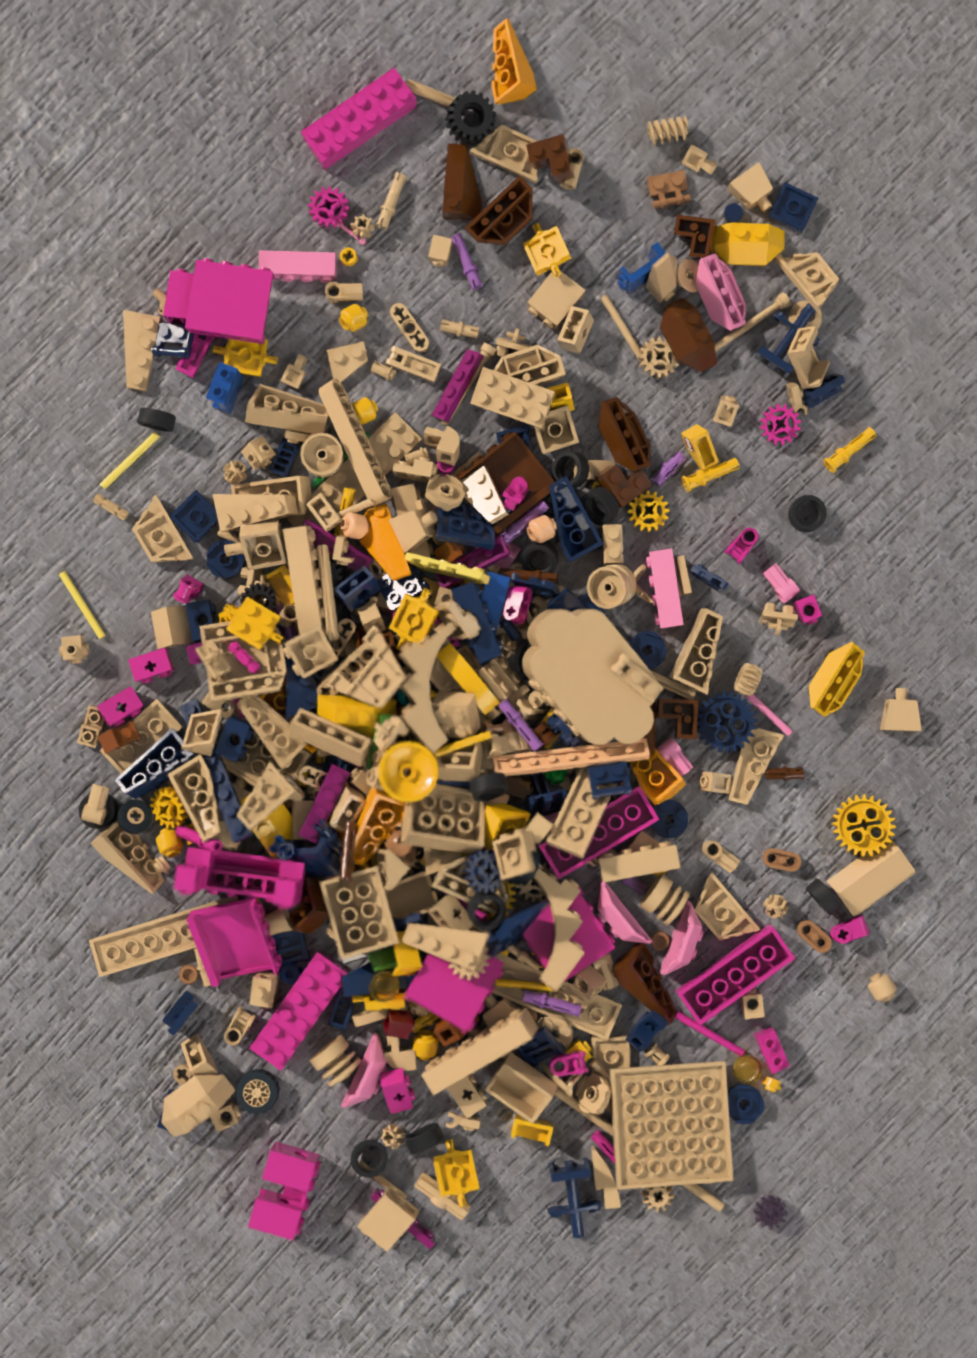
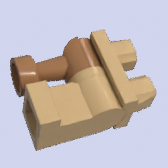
M508 718L501 724L492 725L489 721L481 723L480 733L490 731L492 737L483 742L486 759L494 756L529 752L532 748L513 724H509Z

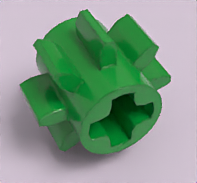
M567 769L544 772L546 782L551 781L552 785L564 782L565 776H568Z

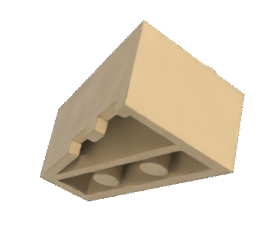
M482 742L439 757H435V754L432 753L438 766L437 780L471 782L477 778L484 753Z

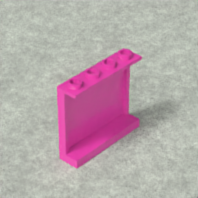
M208 258L196 260L185 329L188 333L264 344V330L273 279L275 280L273 271L265 267L254 269L246 264L235 266L227 261L215 263L214 260Z
M580 886L578 887L581 890L567 910L577 912L581 916L580 920L583 921L569 941L572 943L574 940L583 947L581 950L584 954L563 982L615 949L613 945L615 940L610 933L606 934L604 931V923L593 914L594 908L588 900L585 901L582 897L584 893ZM549 904L522 935L544 970L551 956L554 941V921Z
M257 897L192 910L186 921L212 987L219 986L224 978L271 969L274 975L278 973L282 965V959L280 954H277L275 939L270 935L269 923L265 921L263 906L259 904Z
M428 953L403 999L408 1002L412 1000L461 1029V1033L464 1034L467 1030L471 1031L476 1023L474 1017L484 1009L486 1004L483 1001L486 996L490 997L495 988L493 986L495 979L499 980L502 976L504 962L495 957L491 960L486 959V962L490 964L483 967L486 972H478L479 978L472 975V980H468L467 975L464 979H461L460 973L457 975L453 974L455 968H449L452 962Z

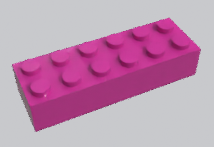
M392 68L302 130L303 141L322 168L326 170L416 108V97L397 70Z
M640 786L632 789V795L624 794L607 805L583 859L546 844V841L541 843L539 847L557 878L560 879L660 819Z
M768 924L675 991L700 1026L793 961L795 957L775 928Z
M319 949L249 1049L281 1071L341 987V977L351 971Z

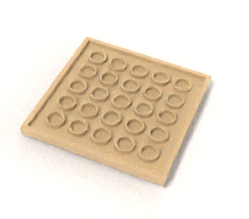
M725 1061L610 1069L616 1187L618 1190L733 1181Z

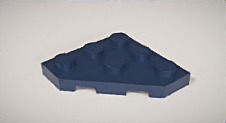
M463 501L458 507L452 508L450 511H444L437 506L436 540L493 550L495 546V530L490 525L487 526L481 520L482 517Z

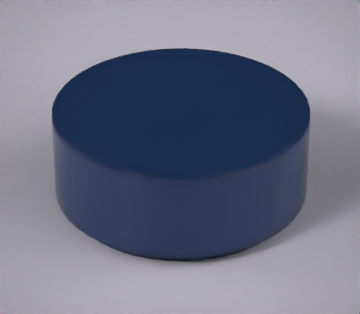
M736 203L727 205L723 212V217L728 223H737L743 216L742 207Z

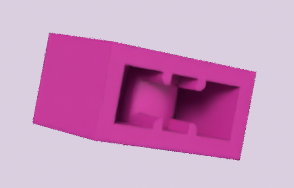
M167 648L128 659L135 682H141V684L152 682V678L157 676L160 678L168 677L171 675L170 672L175 671L169 649ZM151 663L156 664V667H154L153 670H149L148 668L151 666Z
M130 686L98 705L97 709L109 728L113 726L117 728L125 723L124 720L130 716L134 718L142 713L143 704ZM119 705H121V707L126 706V707H125V712H122V711H118V712H117L118 706H119Z
M771 1026L753 1034L767 1068L772 1074L790 1067L776 1032Z
M403 1068L380 1073L381 1087L390 1114L413 1109L412 1100H415L413 1088L409 1089L411 1086L409 1075H405Z

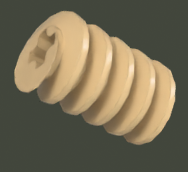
M684 116L683 121L681 117H676L675 121L673 118H669L668 123L665 119H662L660 124L658 120H654L653 126L648 121V136L653 145H656L657 139L663 144L664 138L667 139L668 143H671L672 137L678 142L679 136L682 137L683 141H686V136L688 135L687 117Z

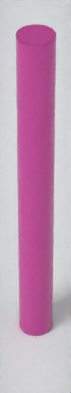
M677 1011L675 1019L737 1055L743 1056L744 1049L705 1026H699L696 1021Z

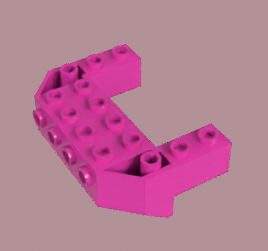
M188 847L186 863L177 865L174 890H179V894L191 895V893L204 889L207 890L208 894L218 895L219 893L226 892V896L238 897V895H246V899L262 897L265 898L266 902H273L278 904V908L290 909V907L302 901L305 879V863L223 850L214 853L208 849ZM219 874L223 876V881L217 879ZM237 877L242 878L241 884L236 882ZM257 879L261 881V886L259 887L255 885Z

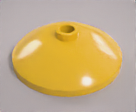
M413 742L399 743L391 747L381 758L378 768L379 781L385 792L392 798L402 802L418 801L426 797L433 790L437 782V762L433 754L424 746ZM405 769H409L411 771V774L409 776L404 775L403 772Z

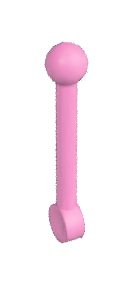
M338 222L336 223L337 227H341L343 230H345L347 233L353 236V231H351L343 224L341 225ZM358 235L353 236L359 241V244L364 245L366 243L365 238L361 240Z

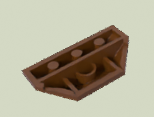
M519 175L465 227V230L478 243L506 245L532 220L533 188Z
M683 298L665 305L660 330L677 362L695 369L699 373L717 365L714 340L697 308Z
M618 397L603 401L601 403L599 429L615 462L634 472L649 467L651 446L635 412L621 402V399Z

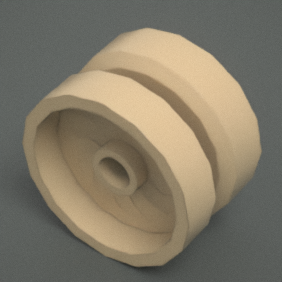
M313 434L305 440L301 447L300 456L302 463L308 472L316 477L325 478L332 476L339 471L343 464L344 454L341 444L330 434ZM322 451L326 454L324 458L318 456L319 453L322 454Z
M618 563L609 564L593 571L587 582V592L591 601L603 609H612L631 600L636 590V580L632 571Z

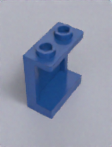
M658 242L651 246L648 255L650 261L637 271L629 274L624 266L620 268L617 284L622 291L625 290L629 294L648 280L652 266L666 254Z
M218 363L206 395L208 400L214 401L213 408L231 414L244 380L239 370L227 364Z

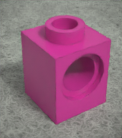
M814 595L793 602L801 624L806 622L807 625L818 622L817 618L822 616ZM805 606H809L812 609L811 616H807L804 613Z

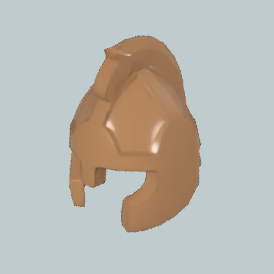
M396 829L391 833L392 836L388 840L385 839L381 847L382 849L390 850L403 863L409 866L415 860L416 848L419 846L401 844L402 829Z

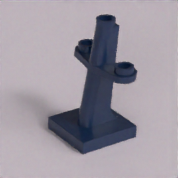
M807 303L794 324L787 320L788 317L782 312L774 314V320L790 330L774 353L762 346L754 357L758 359L761 355L770 361L767 367L771 370H774L777 366L785 371L782 376L785 379L794 367L783 359L791 346L797 330L805 328L816 312L811 304ZM817 336L813 343L815 347L819 345L818 341L820 340Z
M544 772L530 773L536 796L528 797L524 809L530 813L529 819L534 818L537 813L544 816L561 811L568 796L566 789L550 792Z
M583 1158L584 1164L573 1165L572 1160L564 1161L565 1167L553 1168V1163H549L551 1182L565 1181L568 1205L549 1207L547 1209L548 1214H550L551 1218H558L562 1214L570 1213L573 1238L584 1237L581 1212L587 1210L589 1212H598L602 1206L599 1200L580 1204L577 1179L591 1177L587 1158Z

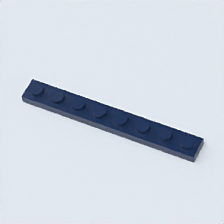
M194 699L179 707L187 727L191 714L203 712L198 699ZM215 741L212 756L202 755L211 772L214 795L232 841L238 843L252 836L253 833L237 816L242 806L222 756L215 753L217 748Z

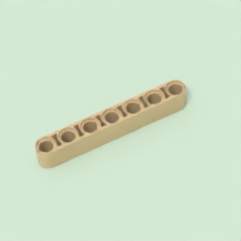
M334 378L319 388V395L367 499L372 498L373 506L376 507L392 498V490L343 384Z

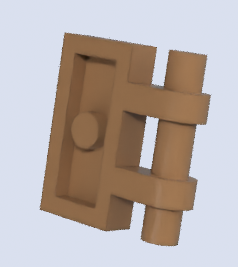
M684 170L647 177L650 198L658 197L657 201H652L653 209L660 208L662 210L667 209V206H682L684 203L691 202L689 194H681V192L688 190ZM675 194V197L665 198V195Z

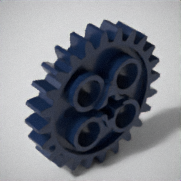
M723 691L722 696L716 692V698L709 695L710 702L702 701L705 707H698L702 713L697 716L700 719L697 722V725L700 726L697 732L703 734L699 739H707L704 745L712 744L711 750L718 747L719 753H722L724 748L726 753H730V748L737 752V746L744 749L743 742L750 744L751 742L748 737H755L751 731L758 729L753 726V723L758 722L757 719L752 717L757 712L750 711L753 704L746 705L748 702L747 698L741 701V694H738L735 698L733 691H731L729 696L726 691ZM729 703L734 707L731 714L725 712V706ZM718 707L726 719H730L728 723L735 731L736 737L732 735L728 726L723 725L724 719L716 710ZM715 714L718 720L712 725L709 723V716ZM741 719L744 721V728L737 730L735 723ZM722 730H726L728 733V738L724 741L719 738V733Z

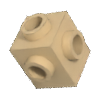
M263 436L250 441L241 451L254 470L260 467L263 469L268 467L272 463V458L276 455Z
M85 636L61 637L62 646L59 647V652L63 660L69 661L70 664H80L81 660L87 659L89 646L88 643H85Z

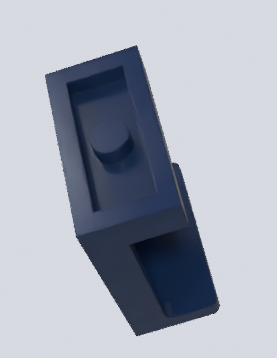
M320 838L316 848H305L298 840L293 839L285 855L294 862L305 863V874L308 877L340 876L341 863H339V860L342 857V852L327 838Z

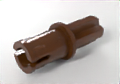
M783 766L782 768L766 769L765 778L767 780L783 779V781L804 779V771H802L804 768H787Z

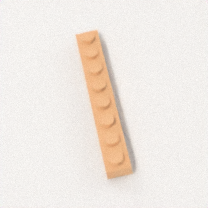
M647 738L632 744L612 742L601 745L595 744L492 757L494 772H501L505 776L621 761L650 759Z

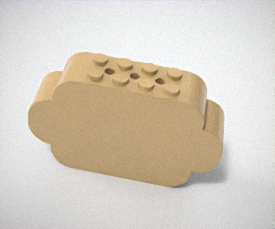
M548 609L532 620L527 631L531 647L523 656V671L530 680L528 682L535 691L538 690L542 694L540 698L543 702L553 707L554 711L552 712L556 714V717L559 716L573 731L571 735L574 734L582 740L597 745L605 744L612 739L625 744H632L642 739L651 730L653 725V712L649 706L654 701L649 703L615 675L610 668L613 664L616 665L620 655L624 654L657 683L658 681L602 612L593 609H577L572 612ZM625 665L622 671L625 673L628 667Z

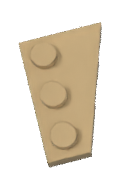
M269 762L237 816L251 831L296 791Z

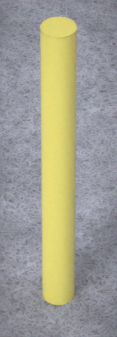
M156 432L149 436L100 485L106 489L160 436Z
M66 571L60 573V578L98 638H104L106 636Z

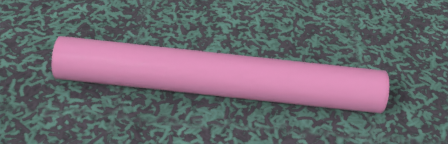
M754 694L746 696L756 708L787 736L793 732Z

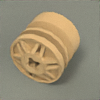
M662 873L647 890L639 906L650 914L656 908L659 909L656 918L660 920L664 916L662 923L667 926L681 913L690 893L686 890L681 892L682 887L679 885L670 890L673 881Z
M342 1034L330 1041L309 1060L317 1071L326 1067L327 1070L322 1076L323 1079L332 1075L327 1081L329 1087L345 1080L362 1061L360 1057H356L352 1061L350 1060L355 1055V1051L347 1054L344 1053L349 1043Z

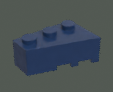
M285 658L287 672L283 681L285 720L289 723L292 722L300 708L313 714L318 713V687L312 674L304 679L301 675L297 676L292 668L295 665L293 659Z

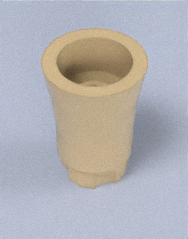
M278 908L264 916L265 921L269 923L271 936L293 930L289 909Z

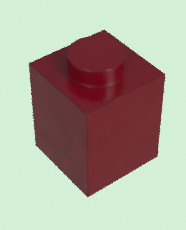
M389 1008L383 1022L385 1036L408 1039L410 1032H413L415 1028V1020L412 1018L411 1011L391 1010Z

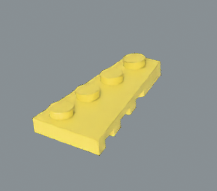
M408 552L405 556L406 561L423 571L487 585L490 577L484 573V570L477 567L469 569L462 564L454 565L444 560L439 561Z

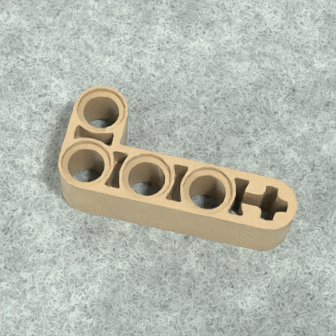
M367 642L363 643L320 680L317 695H336L339 691L332 688L329 689L326 686L336 672H340L350 682L353 681L377 651ZM365 650H371L374 654L368 655L365 653ZM351 662H357L360 666L354 667L351 665Z

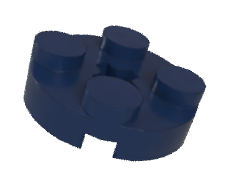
M218 541L207 552V566L219 578L230 579L237 576L246 562L245 555L238 554L230 556V563H221L223 561L221 557L223 555L226 556L224 545L235 543L233 541Z
M644 631L638 633L629 642L630 647L648 669L656 668L664 661L667 649L661 636L657 633ZM647 645H649L650 650H652V653H648V655L645 656L644 651H642V647L645 648Z
M553 713L548 718L549 729L554 731L556 735H560L562 743L567 748L575 747L579 743L577 737L573 738L571 736L573 731L559 716L556 718V714Z
M666 800L654 805L653 809L660 820L651 824V827L657 835L663 838H676L685 831L688 824V813L679 802ZM672 814L673 823L665 824L664 816Z
M738 1084L730 1087L728 1090L729 1116L739 1124L754 1122L755 1119L761 1116L764 1110V1100L759 1091L749 1084ZM742 1099H746L749 1102L745 1109H742V1106L739 1105Z

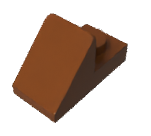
M130 721L117 728L107 730L99 735L98 739L105 754H108L141 739V736L134 721Z

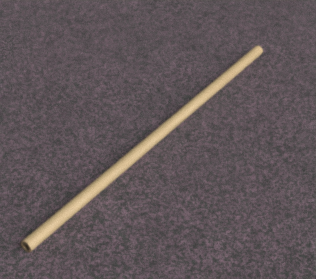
M474 1026L468 1034L474 1038L480 1030ZM509 1052L501 1056V1058L505 1059ZM557 1087L556 1097L613 1136L612 1123L600 1115H591L581 1111L576 1103L578 1099L573 1096H567L562 1089ZM698 1184L682 1185L720 1212L725 1204Z

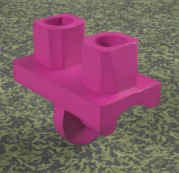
M520 476L515 477L504 490L502 496L506 498L504 501L506 508L514 510L516 505L520 504L527 496L529 489H527L526 479Z

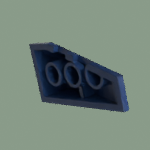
M567 476L549 485L560 546L568 561L572 562L601 546L603 542Z
M547 900L506 917L500 926L489 931L488 934L490 935L487 940V948H489L487 955L491 956L489 960L519 940L549 904Z
M369 962L341 977L344 997L408 988L415 975L393 976V971L397 967L374 972Z

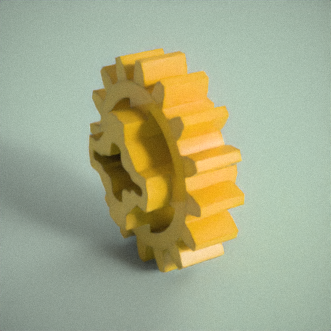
M647 490L646 495L641 493L639 498L633 499L635 503H629L628 505L632 508L627 511V514H632L629 521L634 520L633 527L635 528L639 525L641 532L644 528L647 529L648 533L651 531V528L657 531V525L663 527L664 522L662 520L668 519L665 513H669V509L665 508L668 502L661 501L664 497L663 495L659 498L656 497V491L653 495H650V491ZM651 499L653 502H645L644 500ZM636 506L640 510L639 517L636 515ZM652 506H654L651 511V514L649 513L648 515H645L643 517L646 509H649ZM658 506H660V509H661V515H660V516H659V514L657 513V507H658ZM645 520H651L654 523L646 524L643 522Z
M165 786L155 791V796L151 797L153 803L150 804L154 808L152 814H156L155 820H160L161 826L166 824V828H176L185 823L184 819L188 818L187 811L176 790L173 791L172 786L168 788Z

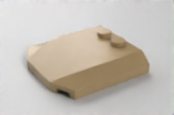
M231 621L200 626L202 645H205L212 639L231 667V670L215 680L207 669L212 703L279 692L281 690L287 672L282 643L279 644L270 639L261 650H258L226 630ZM276 627V628H275V632H276L277 634L281 635V634H280V631H279L278 628ZM236 641L241 646V649L243 648L254 659L253 662L256 661L260 665V669L256 673L251 674L247 669L248 667H245L235 657V653L232 654L228 650L232 642Z

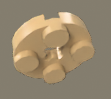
M440 474L434 475L428 481L425 497L444 511H450L452 508L458 507L465 496L463 484L451 475L446 474L445 477H439Z
M550 1014L548 1017H542L537 1022L539 1028L546 1026L550 1032L556 1030L558 1036L554 1037L559 1043L561 1042L564 1045L565 1049L572 1043L574 1031L569 1024L570 1022L565 1017L558 1014Z
M591 1074L589 1077L585 1076L581 1079L576 1088L578 1108L591 1115L603 1113L612 1096L611 1086H609L608 1081L604 1077Z

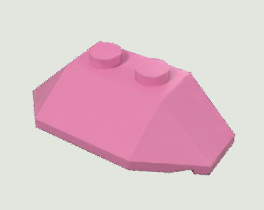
M716 254L701 258L699 260L695 285L710 319L730 331L745 325L746 303L731 269L722 260L718 259Z
M601 880L597 902L598 917L603 923L608 922L612 928L609 931L616 939L620 937L622 941L650 944L652 942L650 937L608 884Z
M689 900L686 901L685 907L679 914L670 939V945L666 950L659 972L663 975L690 964L691 959L694 960L697 954V949L695 948L697 941L700 942L703 937L704 931L702 930L701 922Z
M376 1032L341 1104L343 1108L370 1099L372 1093L376 1095L381 1085L378 1083L380 1073L387 1072L389 1066L386 1065L384 1048L379 1034Z

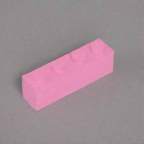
M259 250L258 269L260 267L269 268L273 271L275 279H282L285 282H293L294 279H299L302 282L320 280L323 283H330L332 280L336 281L337 257L336 253Z
M672 549L649 552L650 557H646L647 567L652 568V576H649L650 587L655 589V595H652V600L654 601L653 606H657L658 613L655 614L656 625H660L661 629L682 626L683 618Z

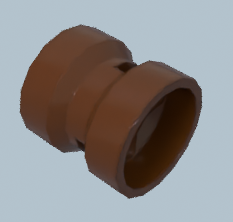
M542 721L532 730L540 741L543 742L542 748L557 736L554 731L548 729V724L545 721Z

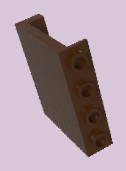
M508 432L501 438L503 441L499 445H492L486 450L488 454L483 458L481 456L477 457L472 462V467L468 470L464 468L457 474V479L460 481L485 466L501 495H503L504 490L515 477L520 476L526 479L527 489H529L527 496L520 504L516 505L513 513L505 516L492 526L497 535L501 534L511 526L510 524L516 522L536 506L537 503L550 495L549 485L555 482L516 432Z

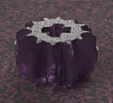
M769 1195L768 1200H766L762 1196L761 1200L763 1202H756L755 1204L758 1208L753 1210L754 1214L757 1215L755 1217L756 1221L760 1222L763 1228L767 1225L769 1230H772L774 1224L779 1228V1221L785 1223V1219L782 1216L787 1215V1211L783 1210L786 1205L780 1203L779 1197L773 1199V1196ZM771 1209L773 1214L769 1215L768 1210Z

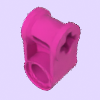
M753 528L744 529L732 541L724 553L732 556L739 565L757 542L758 532ZM746 532H750L753 535L752 542H747L744 539Z
M187 574L184 578H181L179 588L174 592L173 597L177 601L187 604L200 595L204 588V583Z
M510 586L507 590L503 615L514 624L521 625L527 619L529 604L532 599V591L529 587Z
M863 915L850 918L846 922L832 927L830 931L832 940L842 944L870 934ZM840 931H844L842 938L838 937Z
M574 1051L568 1054L556 1055L550 1060V1068L557 1076L588 1072V1068L585 1065V1051ZM558 1061L564 1063L563 1068L560 1070L554 1069V1064Z

